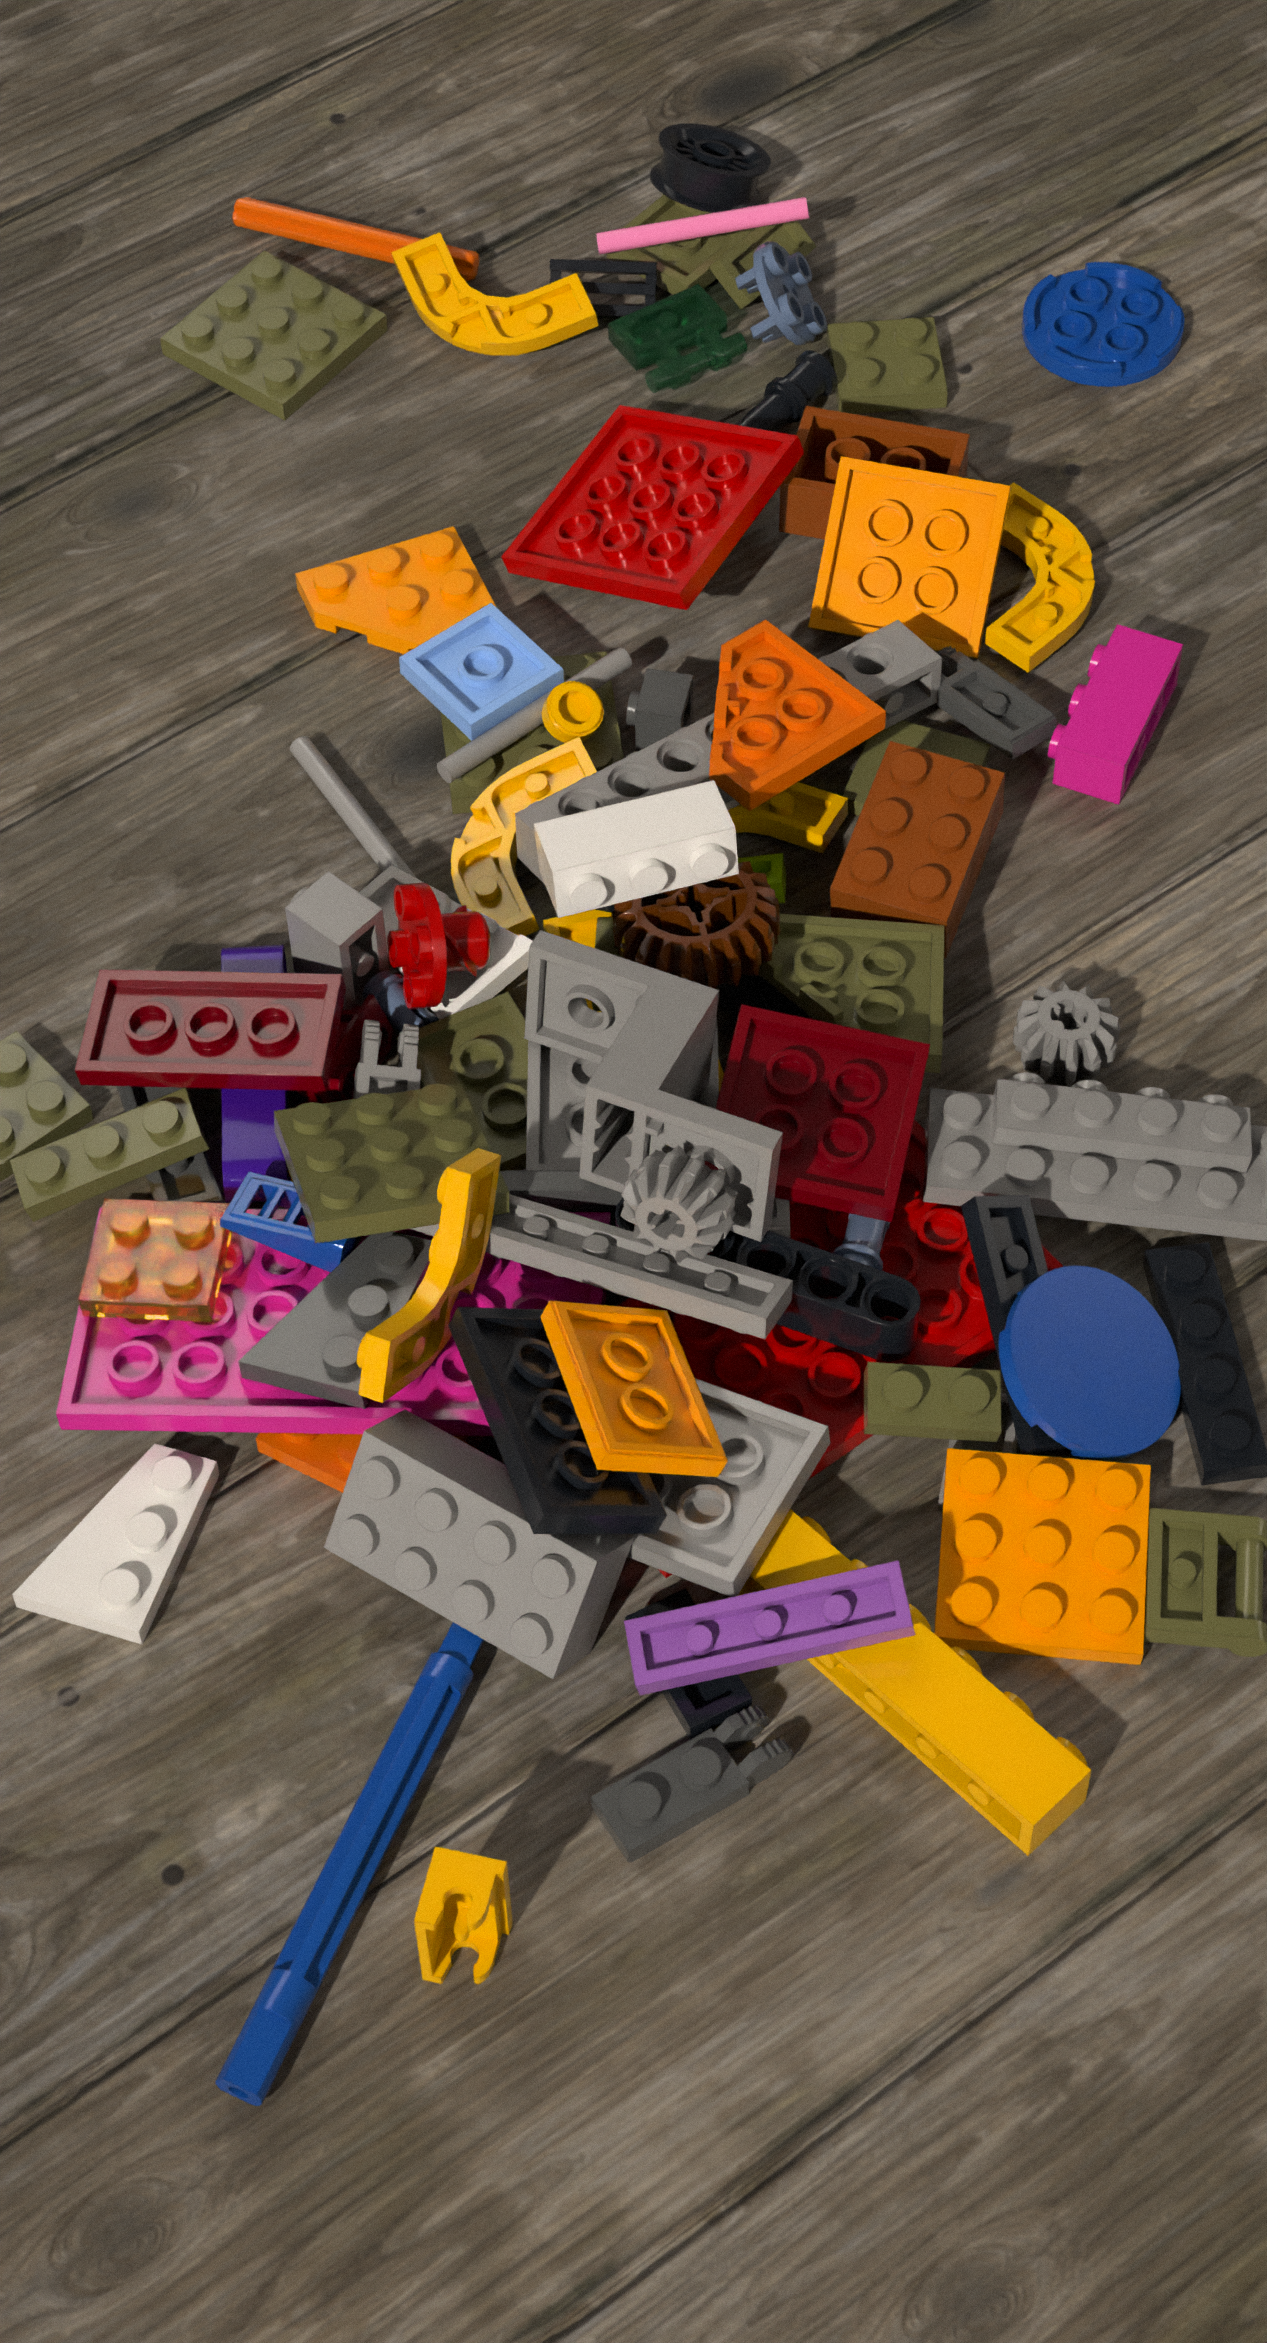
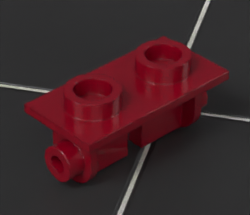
M369 994L361 1006L354 1005L350 1010L342 1011L327 1090H292L291 1101L296 1107L310 1102L324 1104L353 1099L355 1069L360 1060L364 1020H374L380 1023L379 1028L382 1031L380 1049L378 1050L377 1065L382 1064L396 1043L398 1035L374 995Z

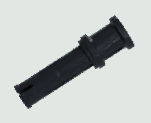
M812 350L804 351L797 357L795 367L784 377H776L771 380L766 386L764 399L734 425L776 432L785 423L800 421L806 406H809L820 395L827 396L836 389L838 380L834 368L821 354Z

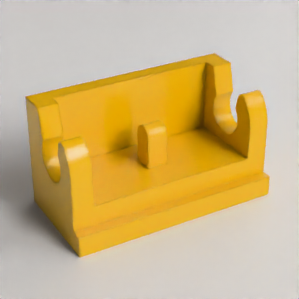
M435 1846L414 1918L422 1979L442 1984L452 1967L451 1957L453 1953L459 1948L469 1947L474 1949L479 1955L478 1961L473 1965L474 1983L481 1984L488 1978L493 1969L502 1934L509 1935L513 1923L507 1861Z

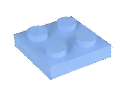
M492 603L399 657L400 674L471 741L564 682L563 668Z

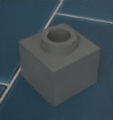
M647 668L641 691H631L627 706L626 723L627 725L635 726L636 750L639 751L673 734L678 729L690 725L693 716V675Z

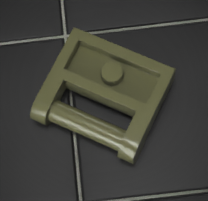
M1149 1508L1144 1642L1225 1648L1238 1656L1256 1657L1267 1653V1624L1263 1622V1552L1267 1550V1521L1254 1516ZM1218 1545L1230 1546L1236 1551L1235 1618L1217 1616Z

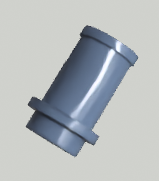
M382 971L376 974L363 990L362 995L364 999L369 994L375 996L389 1022L399 1033L402 1031L403 1024L418 1025L421 1028L439 1020L427 1008H407L403 994V976L400 974L392 975L389 971Z
M849 1213V1221L842 1245L836 1247L833 1253L882 1270L883 1261L879 1255L890 1222Z

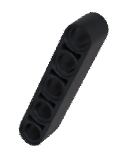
M622 1198L617 1204L615 1211V1226L633 1232L634 1224L620 1216L624 1207L623 1202L625 1201ZM729 1231L725 1239H721L713 1251H711V1253H714L710 1254L711 1256L793 1280L791 1303L776 1323L778 1325L873 1359L887 1362L906 1357L916 1346L921 1300L918 1290L911 1282L902 1277L771 1231H767L761 1242ZM820 1295H832V1296H835L836 1298L825 1299V1298H820V1297H818V1296H820ZM889 1316L899 1320L887 1321L882 1320L880 1317Z

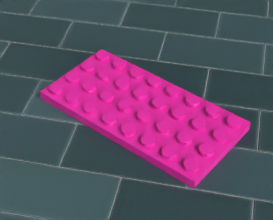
M99 1208L56 1411L61 1430L363 1434L364 1430L403 1410H407L452 1436H493L452 1335L434 1362L418 1378L383 1403L370 1399L365 1409L242 1378L238 1361L330 1272L220 1227V1219L226 1209ZM248 1209L246 1213L259 1215L262 1209ZM277 1209L272 1219L283 1221L288 1209ZM570 1212L612 1225L611 1212ZM302 1215L296 1225L307 1227L306 1217ZM412 1229L394 1231L431 1241L433 1239L431 1235ZM369 1235L361 1236L354 1249H356ZM485 1252L472 1294L459 1291L450 1313L449 1323L458 1307L544 1310L549 1301L605 1305L607 1290L566 1277L555 1276L550 1272L515 1261L497 1258Z

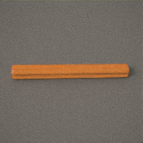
M248 197L236 200L232 217L233 223L238 227L392 264L395 263L391 252L422 240ZM446 245L465 281L475 279L480 261L479 254L475 251Z

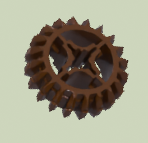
M743 861L738 863L739 874L614 904L612 912L614 945L618 947V954L622 958L714 989L717 988V985L723 983L738 988L742 975L758 976L761 963L772 961V952L775 949V945L778 944V936L781 933L779 901L775 897V890L771 889V886L768 884L766 874L755 873L750 861Z

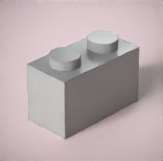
M328 871L310 887H304L299 890L292 898L290 904L285 907L294 973L342 974L347 989L343 1010H350L354 1005L361 1006L365 999L362 993L366 984L376 974L382 971H389L383 909Z

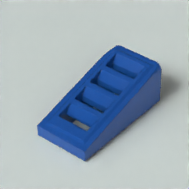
M248 1172L220 1219V1227L330 1273L354 1250L361 1238L360 1236L315 1244L309 1225L307 1227L296 1225L302 1215L305 1216L294 1183L253 1172ZM255 1196L267 1200L259 1215L246 1213ZM279 1206L288 1209L283 1221L272 1219Z

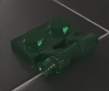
M699 284L608 323V340L636 371L654 363L658 366V368L645 374L647 386L653 393L670 387L672 390L679 389L688 385L691 382L692 376L708 369L717 372L732 364L733 358L746 353L748 349L746 340L741 333L737 332L726 338L720 335L727 331V314ZM694 345L699 348V350L685 356L679 353Z

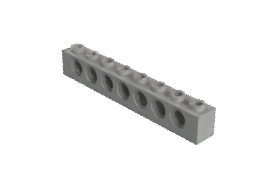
M899 620L875 632L868 633L861 639L818 659L886 710L885 729L937 702V689L940 687L942 657ZM714 713L687 727L678 729L673 734L639 751L633 752L626 758L590 776L583 777L576 783L541 801H536L527 808L515 813L517 857L544 883L539 870L534 823L711 781L709 779V761L713 739ZM717 786L727 810L740 805V803Z

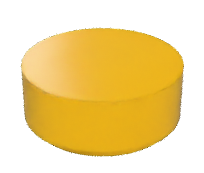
M567 681L557 685L550 692L542 707V720L545 728L554 738L564 743L580 737L582 742L588 740L601 724L604 714L603 704L599 695L590 686L577 681Z

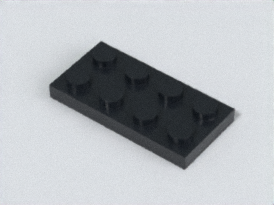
M458 1307L448 1326L533 1534H656L667 1514L649 1473L597 1470L540 1318L544 1310Z

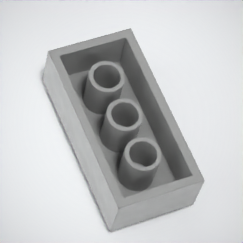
M403 1410L364 1430L324 1548L554 1679L591 1653L634 1536L630 1534H533L504 1464L411 1412Z

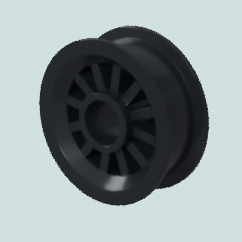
M675 124L664 128L660 132L658 141L663 149L661 162L652 167L650 180L654 187L662 194L682 205L709 213L760 205L761 195L756 186L759 176L766 173L770 168L771 161L766 151L758 144L732 131L704 124Z

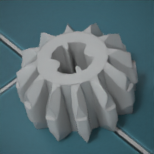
M1063 980L1057 988V992L1039 985L1033 1000H1023L1022 1006L1018 1009L1017 1025L1014 1027L1013 1044L1015 1045V1050L1021 1052L1020 1059L1023 1062V1069H1040V1076L1045 1083L1054 1076L1063 1077L1068 1087H1071L1077 1075L1087 1080H1095L1096 1076L1100 1073V1068L1110 1067L1111 1062L1115 1059L1116 1042L1119 1041V1017L1112 1015L1110 999H1092L1093 993L1090 984L1080 991H1073L1069 989L1065 980Z
M679 1145L667 1154L655 1149L651 1155L644 1158L639 1168L634 1169L624 1184L625 1190L621 1195L625 1201L623 1202L624 1207L620 1216L634 1224L632 1238L647 1239L653 1244L654 1255L665 1249L669 1250L674 1259L679 1263L688 1255L703 1259L707 1253L713 1251L721 1239H725L734 1224L733 1218L736 1214L733 1208L738 1192L724 1185L726 1170H711L705 1165L704 1153L695 1159H691Z

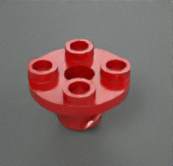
M427 883L400 884L395 886L394 907L398 918V930L389 931L387 937L390 964L393 968L402 967L404 974L403 994L407 1008L436 1007L440 1004L444 995L447 973L469 971L474 976H477V970L483 969L487 965L491 954L489 926L481 913L478 911H467L466 905L458 907L453 913L441 914L436 896Z

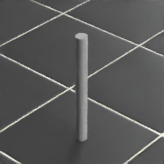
M618 647L567 681L581 682L596 690L632 667L631 657L624 648ZM551 691L438 762L437 770L440 776L447 783L453 782L543 724L542 707Z
M301 736L294 740L290 746V752L381 871H385L392 865L417 878L310 738Z

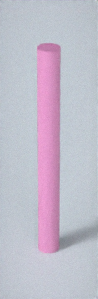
M806 197L600 232L596 233L599 254L601 255L809 219Z

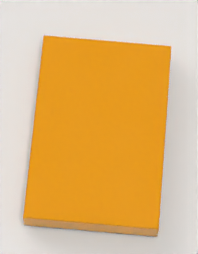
M549 1301L540 1318L597 1470L719 1477L728 1460L668 1311Z

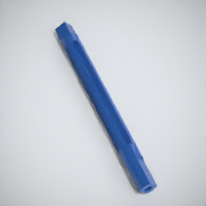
M452 1623L439 1651L429 1656L215 2081L220 2090L253 2106L262 2105L473 1678L471 1667L482 1647L484 1639L456 1623Z

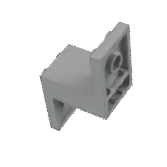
M540 930L529 948L524 1039L599 1064L586 1084L579 1178L623 1193L625 1190L624 1184L632 1171L638 1169L644 1158L651 1155L655 1149L667 1154L679 1145L691 1159H695L704 1153L705 1161L712 1163L719 1170H726L724 1185L738 1192L733 1208L736 1212L733 1218L734 1224L730 1231L761 1242L771 1225L783 1132L697 1103L709 1084L719 990ZM585 998L594 1002L602 1012L588 1008Z

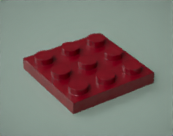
M741 1004L715 1109L783 1132L775 1198L892 1222L930 1044ZM705 1161V1165L711 1170H719L712 1163Z

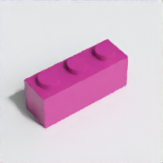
M1117 624L1107 645L1098 644L1096 646L1088 668L1090 680L1087 685L1078 683L1068 709V717L1071 718L1067 726L1063 724L1056 726L1049 744L1048 757L1055 759L1052 784L1114 804H1120L1177 685L1183 644Z

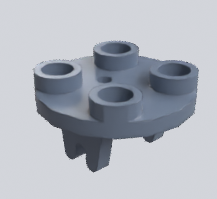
M767 241L759 245L753 254V268L737 276L735 281L739 290L746 288L748 293L759 291L770 316L750 328L753 339L762 338L763 343H767L785 336L796 345H806L814 341L816 335L826 331V317L821 307L813 300L807 284L812 280V273L808 262L800 252L790 255L786 249L776 242Z

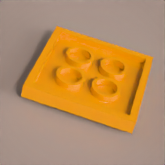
M841 456L808 627L810 629L862 638L868 633L875 632L899 620L936 652L951 646L953 649L956 648L957 652L960 651L969 658L978 659L1012 489L1011 486Z
M947 1448L934 1634L950 1648L957 1646L963 1650L1141 1665L1144 1649L1151 1465Z

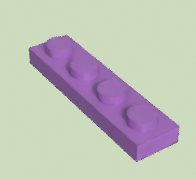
M899 1560L624 1621L635 1686L640 1695L915 1635Z

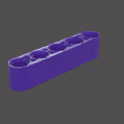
M284 945L222 948L221 972L287 973ZM222 1089V1174L226 1204H230L248 1172L291 1181L274 1126V1111L290 1109V1090ZM255 1196L252 1203L266 1202L267 1200Z

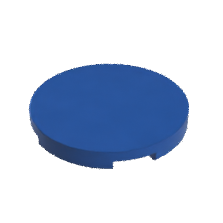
M1089 262L1085 264V269L1068 272L1057 277L1050 274L1035 285L1024 304L1022 335L1025 345L1034 359L1055 375L1089 386H1123L1146 380L1161 372L1173 361L1182 342L1184 313L1182 307L1177 306L1171 296L1161 288L1162 281L1147 272L1118 263Z
M1077 1265L1064 1266L1046 1272L1017 1293L1018 1296L1008 1314L1005 1329L999 1333V1360L1008 1392L1027 1423L1031 1427L1037 1424L1056 1442L1072 1450L1071 1455L1073 1457L1084 1460L1119 1461L1142 1451L1156 1442L1166 1432L1176 1414L1181 1385L1178 1375L1180 1365L1175 1345L1163 1320L1149 1301L1121 1278L1098 1268Z

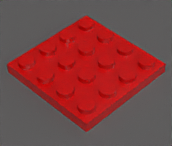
M619 405L501 558L510 574L688 610L805 452L797 435Z

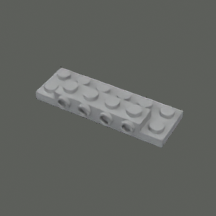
M1028 1072L1015 1074L1009 1080L997 1079L993 1095L930 1088L926 1104L923 1202L962 1206L974 1196L1029 1195L1034 1215L1267 1241V1127L1251 1125L1250 1108L1234 1106L1233 1102L1223 1095H1207L1196 1102L1171 1099L1168 1092L1157 1087H1147L1140 1089L1135 1094L1109 1092L1103 1083L1095 1080H1082L1075 1083L1072 1087L1045 1084L1040 1076Z

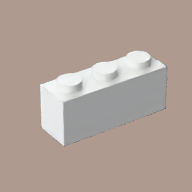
M714 780L534 823L539 870L558 918L739 874L735 825Z

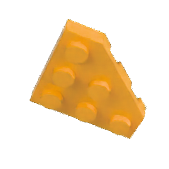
M454 526L295 573L297 590L316 628L336 634L340 628L367 635L368 644L401 654H406L490 603L496 607Z

